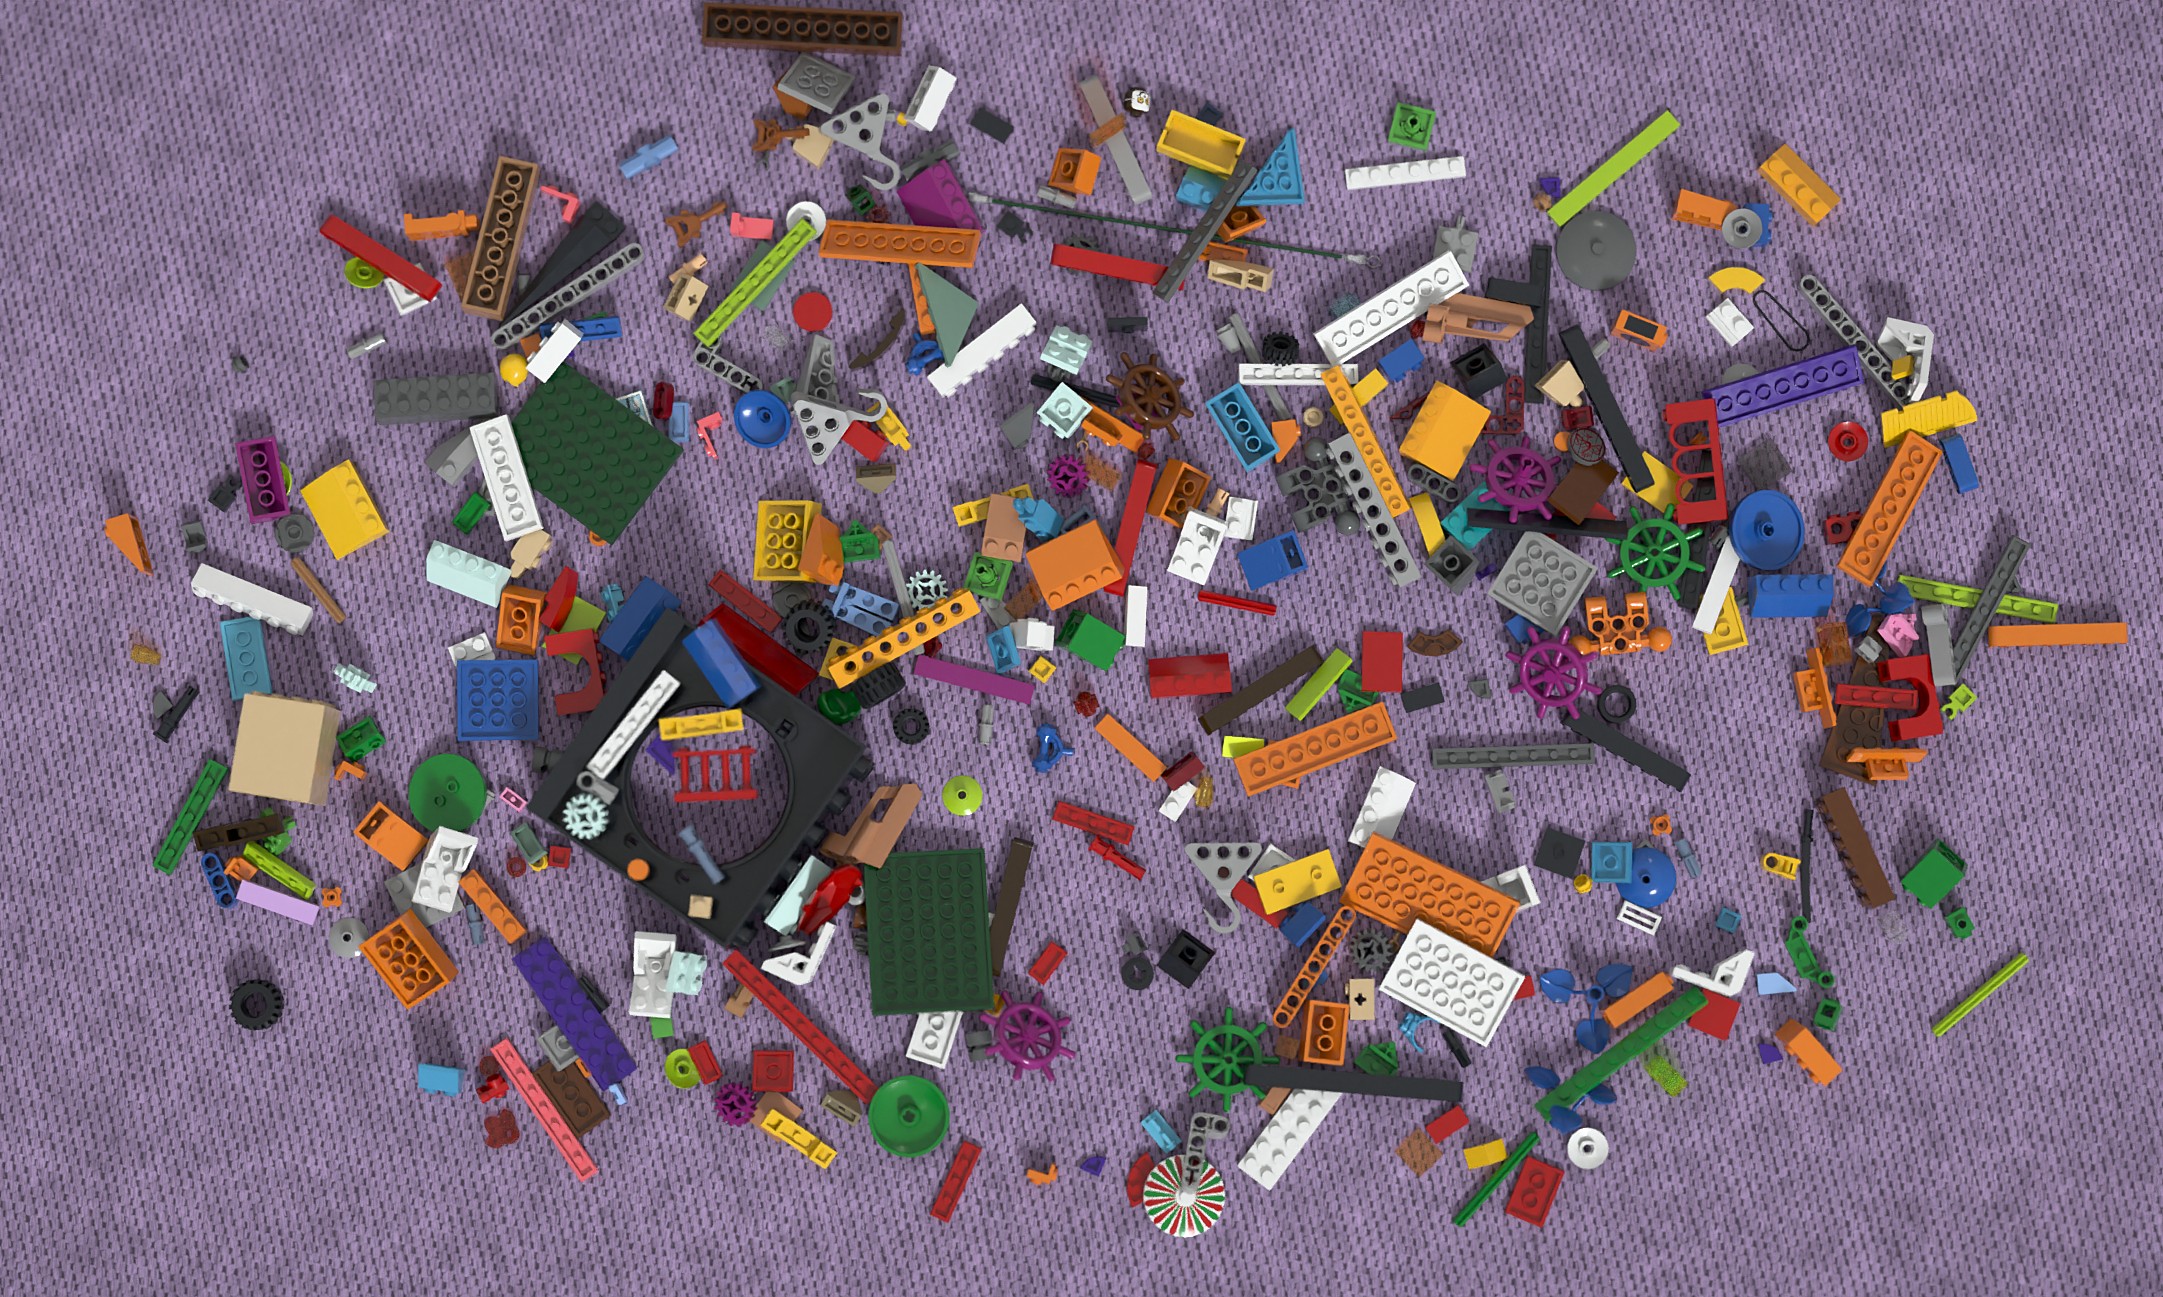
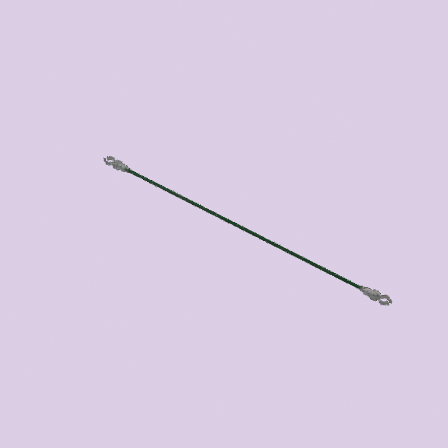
M969 192V194L966 193L967 196L969 195L968 199L971 204L996 203L1114 223L1171 231L1191 235V233L1193 232L1190 230H1183L1134 221H1127L1109 217H1102L1084 213H1077L1059 209L996 200L986 195H980L977 192ZM1214 234V236L1212 237V238H1214V239H1221V240H1223V239L1220 237V235H1215V234ZM1240 238L1230 240L1239 243H1246L1264 247H1271L1289 251L1339 258L1341 260H1345L1346 262L1354 263L1359 266H1364L1365 264H1368L1370 268H1376L1378 266L1381 267V265L1378 264L1377 266L1372 267L1369 265L1368 262H1366V259L1369 260V258L1376 257L1379 262L1382 261L1374 255L1367 258L1364 254L1340 255Z

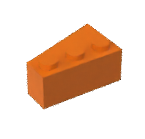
M1681 189L1676 196L1671 219L1722 230L1724 219L1729 213L1737 209V205H1734L1729 200H1718L1710 196Z
M1794 1019L1788 1020L1774 1034L1784 1045L1783 1048L1797 1059L1796 1063L1803 1070L1806 1069L1810 1073L1808 1077L1815 1084L1819 1082L1826 1086L1843 1070L1809 1030Z

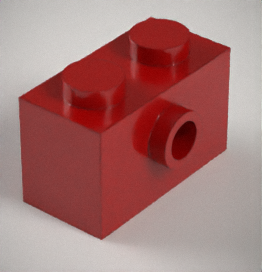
M852 421L841 439L870 461L877 462L890 444L886 440L887 435L880 430L874 431L870 428L871 424L868 421Z

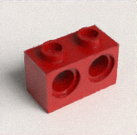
M1859 511L1847 513L1846 517H1839V514L1827 516V520L1822 522L1826 545L1849 542L1854 532L1851 528V522L1856 521L1859 523L1863 514H1859ZM1832 524L1839 526V534H1834L1831 531Z

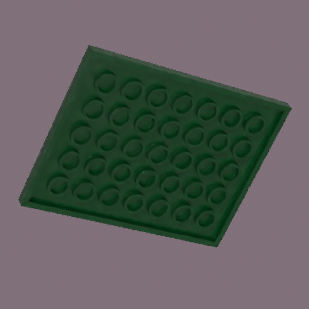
M562 361L545 383L541 382L511 422L531 487L611 546L684 452L682 447L564 361Z
M985 848L889 853L881 868L864 863L872 1017L994 1010Z

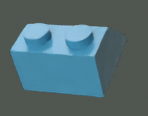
M1190 165L1177 192L1176 201L1207 212L1227 180Z
M419 1063L418 1087L424 1088L423 1092L436 1093V1090L444 1091L443 1095L455 1097L456 1093L462 1092L465 1069L431 1063Z

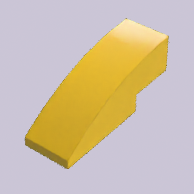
M1375 368L1356 384L1353 390L1361 406L1364 407L1385 389L1389 383ZM1334 404L1329 411L1342 425L1344 421Z

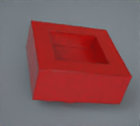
M551 846L548 866L569 869L572 849Z

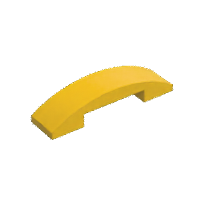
M1029 484L1000 493L1002 495L1020 498L1030 497L1033 499ZM991 496L952 507L958 527L986 520Z
M1426 492L1409 498L1430 558L1446 540L1430 496Z
M741 709L688 717L659 719L661 740L698 737L743 730Z
M771 1108L760 1124L763 1128L795 1147L824 1169L828 1167L837 1154L835 1150L809 1131Z

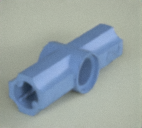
M669 134L652 145L647 144L636 151L635 155L618 165L628 180L643 170H650V167L654 164H660L661 160L679 149Z

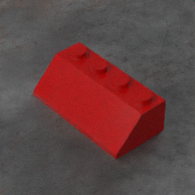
M1228 653L1148 659L1151 699L1232 692Z

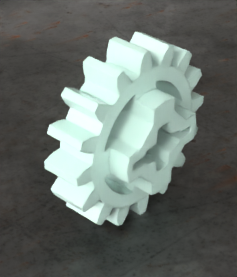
M924 570L923 575L916 572V578L910 577L912 583L906 584V587L909 588L907 592L910 596V602H913V609L917 606L920 610L924 607L930 608L935 605V603L923 605L922 603L927 600L935 602L942 597L948 598L944 593L949 592L948 588H943L947 583L946 581L940 582L942 577L940 574L935 577L933 570L930 575ZM922 579H932L929 583H922L920 581ZM937 585L940 587L939 597L935 594ZM920 586L926 589L930 587V592L933 597L927 594L923 596V591ZM914 587L918 589V595L916 599L913 595Z
M338 664L334 670L335 674L342 677L340 679L341 683L360 693L363 689L372 693L377 685L369 679L370 674L351 664L348 667Z
M581 794L580 797L572 798L573 802L567 803L570 809L564 810V813L568 814L564 821H569V825L566 828H573V835L579 833V838H583L586 835L587 839H590L593 835H599V830H605L606 827L603 824L609 820L604 818V816L609 814V812L603 811L606 804L600 805L599 797L593 800V794L588 795L587 798L585 794ZM587 803L589 805L584 807L583 805L580 806L579 804ZM585 826L593 827L592 829H584Z

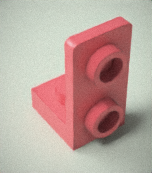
M551 185L547 187L541 186L540 190L542 193L568 202V205H564L561 216H563L564 222L572 225L581 204L577 199V195L566 192V194L560 193L558 188Z
M732 213L730 233L732 237L771 240L774 221L771 219L742 217L740 213Z
M719 411L697 421L699 427L696 428L700 438H705L707 445L704 448L708 456H713L715 460L718 459V456L706 429L714 430L721 426L720 423L724 420Z

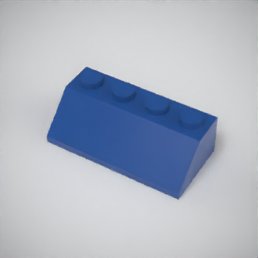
M1833 574L1755 575L1748 577L1749 618L1827 617L1834 596Z
M645 576L600 637L599 642L626 662H629L668 607L675 612L682 600Z
M716 618L699 627L682 641L727 709L761 687V684Z

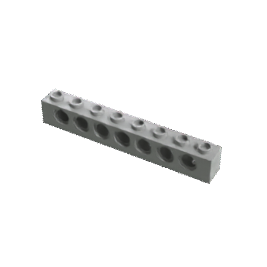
M1347 433L1327 443L1328 448L1325 451L1330 460L1334 459L1337 465L1334 469L1339 478L1343 477L1346 483L1343 487L1348 496L1352 495L1354 500L1352 505L1356 513L1361 514L1363 518L1361 523L1365 531L1370 532L1372 536L1370 541L1374 549L1379 550L1381 554L1379 557L1380 562L1384 568H1388L1390 572L1388 577L1392 585H1397L1398 588H1401L1422 577L1351 434ZM1342 452H1347L1350 455L1349 462L1344 463L1341 461L1340 455ZM1353 469L1359 473V478L1356 481H1352L1349 477V473ZM1362 487L1368 491V496L1365 499H1361L1358 495V491ZM1371 505L1377 509L1374 517H1370L1367 514V509ZM1380 523L1386 528L1383 535H1379L1376 532V527ZM1389 541L1395 546L1392 553H1388L1385 550V545ZM1398 559L1404 564L1403 569L1400 571L1394 568V562Z

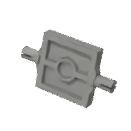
M1457 216L1456 227L1439 226L1433 259L1449 250L1452 252L1461 271L1471 273L1479 233L1463 229L1466 217L1462 216L1461 220V216Z

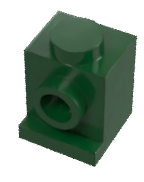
M861 183L851 187L848 193L845 194L851 206L860 216L876 205L867 189ZM865 199L868 200V201H867L865 204H863L862 206H860V207L858 206V204L861 203L863 200H865Z

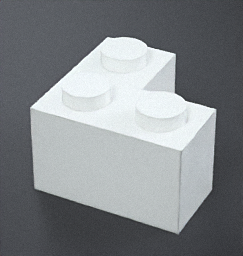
M1036 618L1018 619L1017 622L1010 623L1016 648L1037 651L1053 650L1055 626H1047V622L1039 621Z

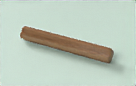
M298 557L294 558L290 565L337 623L344 621L346 615L302 560Z

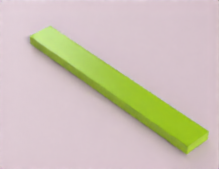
M1667 110L1547 211V214L1560 228L1680 127L1679 122Z
M802 218L693 334L709 347L813 238L817 231Z
M1898 575L1897 582H1902L1908 587L1912 598L1970 609L1974 608L1983 591L1905 575ZM2005 594L1995 613L2055 624L2058 604Z

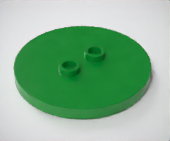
M439 754L424 761L415 771L409 786L411 810L418 822L432 832L439 826L457 832L470 828L481 816L487 800L486 783L479 768L469 759L456 754Z

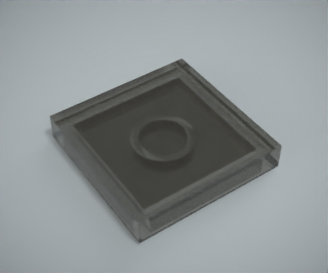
M1771 438L1737 459L1757 491L1768 488L1793 471Z

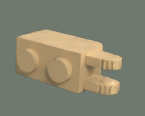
M540 529L519 538L510 552L511 558L515 560L510 569L513 579L519 580L527 569L532 570L533 567L536 569L542 561L540 556L543 551L547 552L553 543L551 535Z

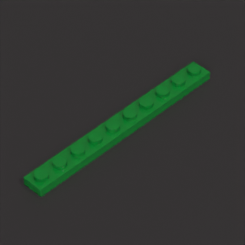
M1696 986L1692 987L1535 1103L1534 1108L1546 1122L1550 1121L1552 1117L1549 1111L1553 1105H1559L1563 1108L1569 1107L1707 1005L1708 999Z

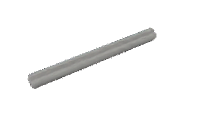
M1238 313L1231 315L1229 320L1232 326H1234L1251 364H1264ZM1262 385L1280 421L1288 420L1290 414L1276 386Z
M885 540L882 542V546L904 618L908 616L911 618L914 616V612L893 540ZM916 624L915 630L919 631L918 626ZM923 643L913 648L915 655L925 652Z

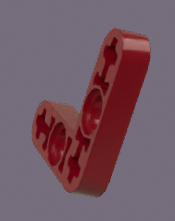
M1513 376L1506 382L1505 416L1489 415L1485 424L1486 430H1481L1480 434L1515 435L1522 431L1524 427V381L1520 377ZM1513 380H1516L1517 384L1521 386L1517 388V395L1521 394V397H1509V394L1513 395V387L1509 386V384L1513 383ZM1512 400H1517L1520 403V409L1517 411L1511 410L1509 403ZM1503 419L1507 420L1506 424H1511L1513 420H1516L1520 427L1513 430V427L1506 426L1507 431H1503ZM1491 420L1499 421L1500 428L1498 430L1490 429L1489 422Z

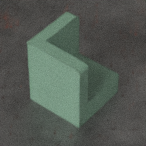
M791 376L769 388L772 393L780 397L787 404L791 402L790 397L795 392L796 385Z

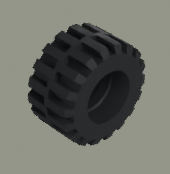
M810 599L808 602L802 600L791 608L783 621L785 622L782 626V630H785L784 638L788 637L787 643L788 645L793 644L794 650L801 649L800 653L805 654L806 651L809 654H813L815 651L819 652L828 645L834 636L833 634L836 630V627H834L836 619L832 618L834 613L828 611L829 607L827 605L823 607L821 601L818 600L817 603H814V599ZM804 617L814 619L819 625L820 633L814 636L805 634L799 626V620Z
M889 662L858 679L852 685L851 690L861 707L869 709L903 689L906 682L894 662Z
M254 979L239 984V987L233 990L234 995L230 996L229 1001H232L231 1005H229V1009H232L230 1015L236 1019L235 1022L242 1025V1028L249 1030L268 1029L272 1024H276L278 1022L277 1019L282 1016L281 1010L284 1009V1005H282L284 998L280 996L281 991L275 987V984L269 983L267 980ZM253 993H260L266 999V1010L259 1017L250 1015L246 1007L247 999Z

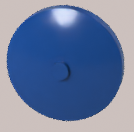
M1774 490L1756 491L1746 495L1735 506L1729 522V537L1735 553L1748 566L1763 571L1780 569L1791 563L1802 548L1805 527L1801 512L1796 504L1783 493Z

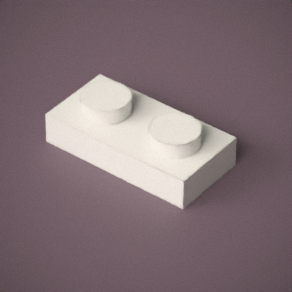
M1186 782L1176 791H1171L1159 812L1176 822L1198 788Z

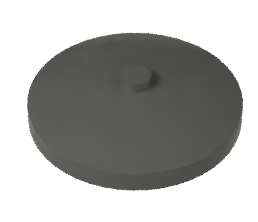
M1602 211L1586 212L1569 221L1563 228L1556 246L1557 261L1565 277L1576 286L1590 291L1607 290L1620 284L1631 272L1637 254L1634 235L1626 223L1617 216Z

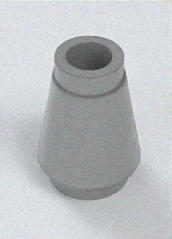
M1228 323L1216 330L1218 339L1231 354L1241 349L1234 326L1232 327Z

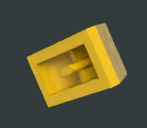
M1502 1138L1463 1150L1469 1169L1491 1165L1508 1158Z

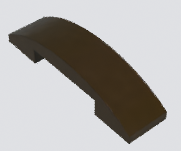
M903 308L889 322L893 330L868 357L861 352L848 366L852 372L873 364L893 346L905 323L906 311Z

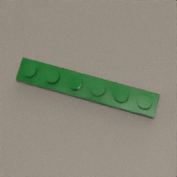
M209 759L152 865L153 867L168 875L173 874L193 836L192 832L196 831L229 768Z

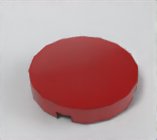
M816 292L800 296L793 308V317L797 325L808 332H819L825 329L831 322L833 315L829 300L824 295Z

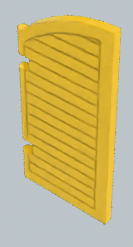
M1958 390L1946 393V398L1941 399L1939 395L1902 406L1903 411L1898 412L1897 408L1880 413L1884 448L1901 444L1905 435L1910 430L1918 436L1924 437L1977 421V415L1971 402L1959 393Z

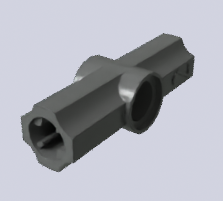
M951 139L934 149L930 148L923 151L916 159L902 165L900 170L908 183L931 166L944 159L947 162L960 156V153Z

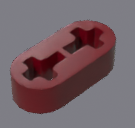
M661 381L655 387L653 415L657 419L668 420L672 415L674 387L671 383Z

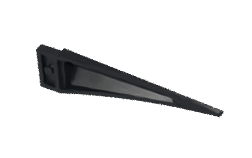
M596 200L580 216L501 322L500 328L508 324L555 285L608 247L626 227Z

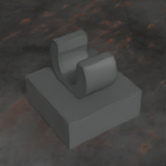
M1139 931L1127 936L1126 938L1129 943L1121 946L1124 953L1132 950L1134 955L1148 950Z

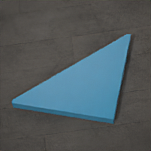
M1291 128L1286 132L1239 198L1236 206L1298 205L1305 203L1295 128Z

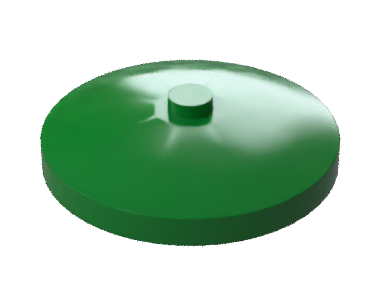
M913 1075L900 1076L885 1083L874 1095L869 1107V1126L875 1140L886 1151L901 1157L921 1156L933 1150L945 1137L950 1122L949 1105L943 1092L931 1081Z

